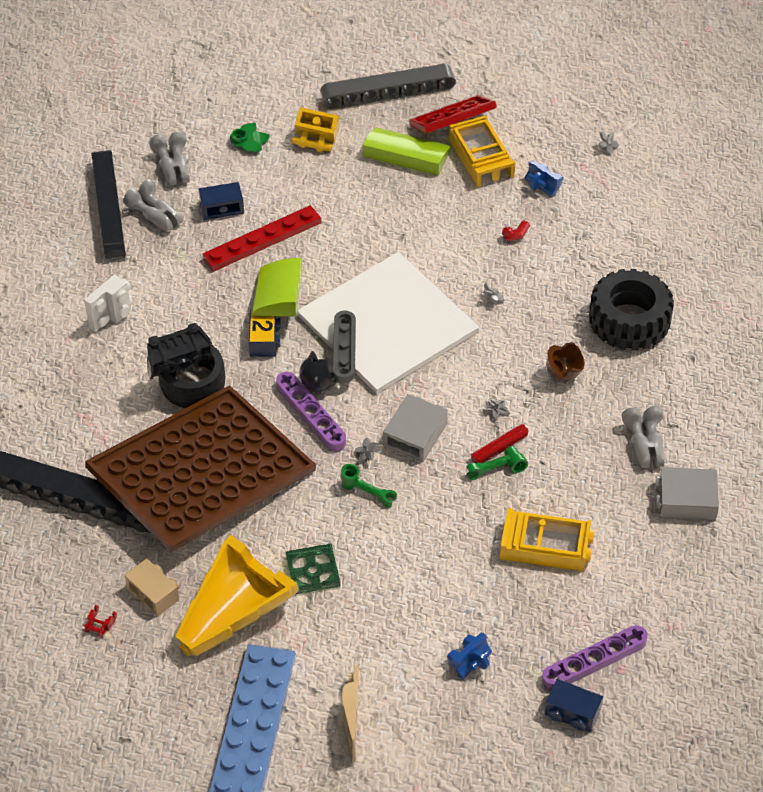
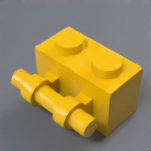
M299 107L295 121L296 135L301 137L293 136L292 144L299 145L300 148H314L318 152H331L333 144L325 142L335 143L340 126L339 115ZM308 137L318 139V141L308 139Z

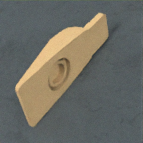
M354 664V673H349L348 683L344 685L342 691V722L352 763H355L359 690V665Z

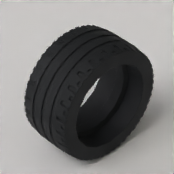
M214 345L212 359L201 361L198 365L212 371L207 378L198 382L187 383L171 377L176 371L167 376L159 375L161 390L169 402L176 406L187 408L224 388L226 378L224 361L221 353Z

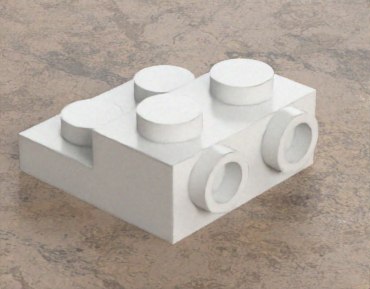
M114 274L84 300L89 329L96 333L109 320L117 324L121 319L128 316L131 312L130 305L133 303V300L129 296L128 291L131 289V285L127 280L121 279Z

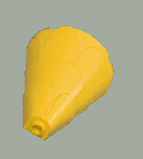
M230 534L223 542L209 572L206 573L195 599L191 601L175 635L181 644L178 648L186 656L189 657L192 654L196 657L233 637V633L257 621L261 616L294 596L299 591L297 583L280 570L276 574L253 558L246 545Z

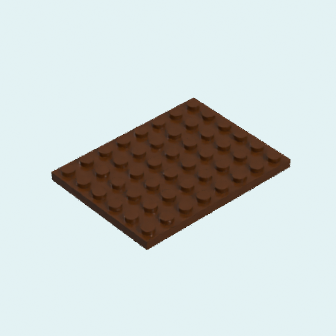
M229 385L86 460L85 468L172 553L316 471V464Z

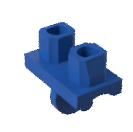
M533 160L529 162V169L524 179L530 183L529 185L532 189L539 188L553 197L562 184L563 176L558 173H552L543 163L538 164Z
M481 632L476 637L470 634L467 635L462 643L464 649L461 652L452 650L447 655L449 665L455 668L459 678L464 679L477 667L483 670L489 667L488 657L491 655L492 650L487 643L486 634Z

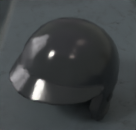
M311 351L308 358L300 366V380L307 389L314 392H322L336 384L337 381L333 377V372H329L328 361L326 359L318 360L314 351Z

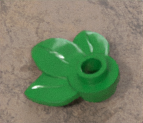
M247 123L232 131L230 142L234 146L242 147L245 151L259 152L262 150L261 146L269 140L270 135L256 131V123Z

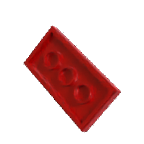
M476 95L414 117L409 120L410 127L427 134L496 109L497 105L494 100Z

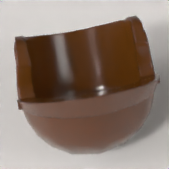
M569 342L562 347L558 345L549 347L546 367L548 373L554 379L567 382L575 379L582 372L585 361L581 350L575 343Z

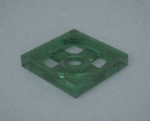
M332 543L285 551L290 578L297 583L299 588L296 594L341 586ZM324 554L329 558L330 562L319 564L315 560V555ZM305 557V566L293 569L295 560ZM316 567L318 570L315 573H310L308 569ZM332 572L326 580L320 581L322 573ZM306 577L310 579L311 584L302 582L297 578Z

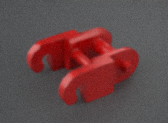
M95 605L94 610L91 609L88 614V622L84 627L86 633L91 630L98 633V637L101 638L106 634V630L110 631L117 618V612L113 611L112 616L102 621L95 618L99 611V606ZM94 622L102 624L101 628L93 626Z

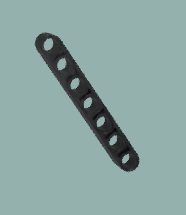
M112 150L91 152L105 259L126 256Z

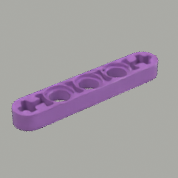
M280 373L276 381L277 389L329 450L334 452L343 450L346 446L345 432L293 373ZM296 394H302L305 396L301 400H295L293 398V396ZM309 408L317 410L315 414H307L305 411ZM328 423L329 427L321 429L318 427V424Z
M637 625L626 628L546 667L542 675V684L546 689L552 690L555 680L549 679L550 675L570 684L643 649L647 643L648 633L643 627ZM611 644H619L622 650L614 652L610 650L609 646ZM591 654H598L601 656L602 660H600L599 662H593L588 658V656ZM570 664H577L581 670L571 672L568 666Z

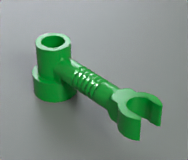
M510 446L504 451L505 456L482 464L471 463L466 467L469 472L466 474L470 480H475L483 475L484 472L504 465L509 466L514 473H520L527 468L528 461L523 454L519 453L515 446Z
M345 464L341 468L340 478L344 489L351 490L356 487L377 497L384 506L392 507V501L387 498L391 497L396 500L397 493L395 491L381 490L359 479V469L354 464Z

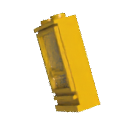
M487 115L450 125L449 141L477 188L481 187V175L491 173L493 181H497L500 178L501 169H506L510 178L515 176V161L511 159L488 121Z
M507 508L500 559L584 572L585 562L590 563L592 549H588V543L593 544L595 530L590 529L591 520L587 522L513 511L512 508Z

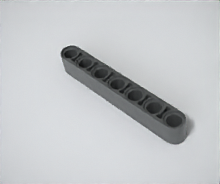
M438 64L330 82L320 88V93L325 107L336 109L449 90L455 86L456 79L450 65Z

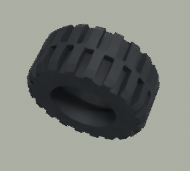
M632 268L630 271H625V269H620L617 273L613 271L607 274L606 277H602L592 290L589 310L591 328L603 342L606 340L608 345L612 347L618 346L622 350L630 348L631 351H635L639 348H649L651 344L656 345L667 335L671 326L674 307L672 292L664 281L660 282L659 277L649 275L648 271L643 270L640 272ZM627 304L636 305L647 312L627 314L615 307Z

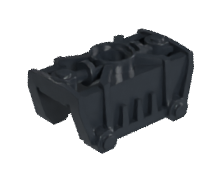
M197 323L189 324L186 329L162 337L156 335L149 337L147 343V372L150 380L162 374L167 376L174 371H183L190 366L199 365L201 361L212 359L213 344L211 339Z

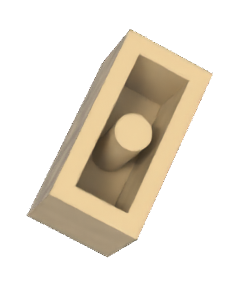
M147 558L125 574L127 589L157 617L179 601V586L172 578L168 579L160 566L156 563L152 564Z

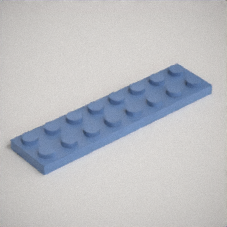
M252 644L247 645L209 792H263L296 658V651Z

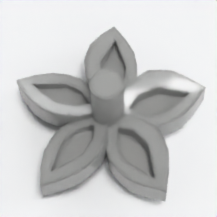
M600 132V137L603 141L599 142L598 147L604 148L605 152L610 155L613 152V148L619 146L618 142L613 140L614 132L608 135Z
M487 283L484 284L486 290L483 293L488 295L486 298L488 302L503 303L505 301L497 288L491 289Z
M489 398V406L484 407L482 410L483 412H492L494 420L499 415L506 416L510 413L508 408L505 407L504 399L495 401Z
M366 437L362 446L355 449L356 452L361 454L358 463H362L366 458L373 460L374 452L379 444L371 442Z

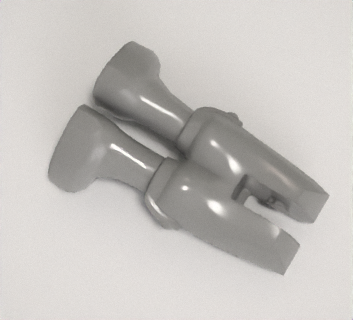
M174 132L169 137L168 146L173 159L168 155L167 142L163 135H155L149 140L150 149L161 158L159 160V167L162 169L170 186L177 184L176 174H179L182 184L189 183L190 181L188 160L182 155V149L187 142L183 132Z
M147 179L142 182L139 192L135 189L127 191L123 198V203L130 209L142 212L146 220H149L160 229L168 232L173 229V226L176 227L183 222L181 215L166 201L158 200L155 197L156 185L152 180Z
M659 406L649 407L644 411L642 417L640 410L636 407L624 410L621 415L622 421L632 431L633 436L630 443L634 447L641 468L650 467V454L654 467H664V440L656 431L657 424L664 416L662 408ZM641 421L645 427L647 437L642 433Z

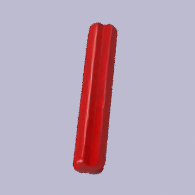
M524 424L518 425L471 453V461L473 463H483L528 436V428Z

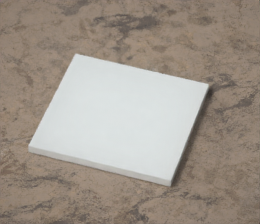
M399 252L297 310L298 317L332 350L335 314L343 310L354 313L356 317L355 373L376 394L479 332V326Z

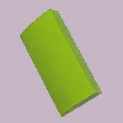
M378 127L369 133L362 145L363 157L438 176L452 149L450 145Z
M302 258L278 260L260 268L252 312L253 316L296 317L302 278Z

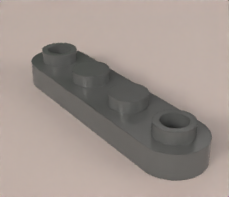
M343 310L334 316L333 377L340 383H348L355 378L356 317L351 311Z

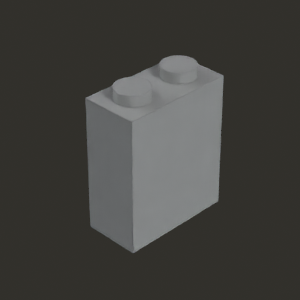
M407 394L383 431V446L424 462L447 425L448 410L439 405L424 401L419 397Z
M661 467L660 476H656L655 490H659V495H656V509H660V518L716 521L719 509L717 470Z

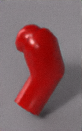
M521 221L515 230L511 227H505L502 230L503 238L506 241L522 239L530 227L529 222Z

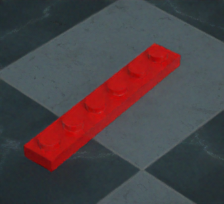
M309 205L202 253L203 260L215 272L321 224V216Z

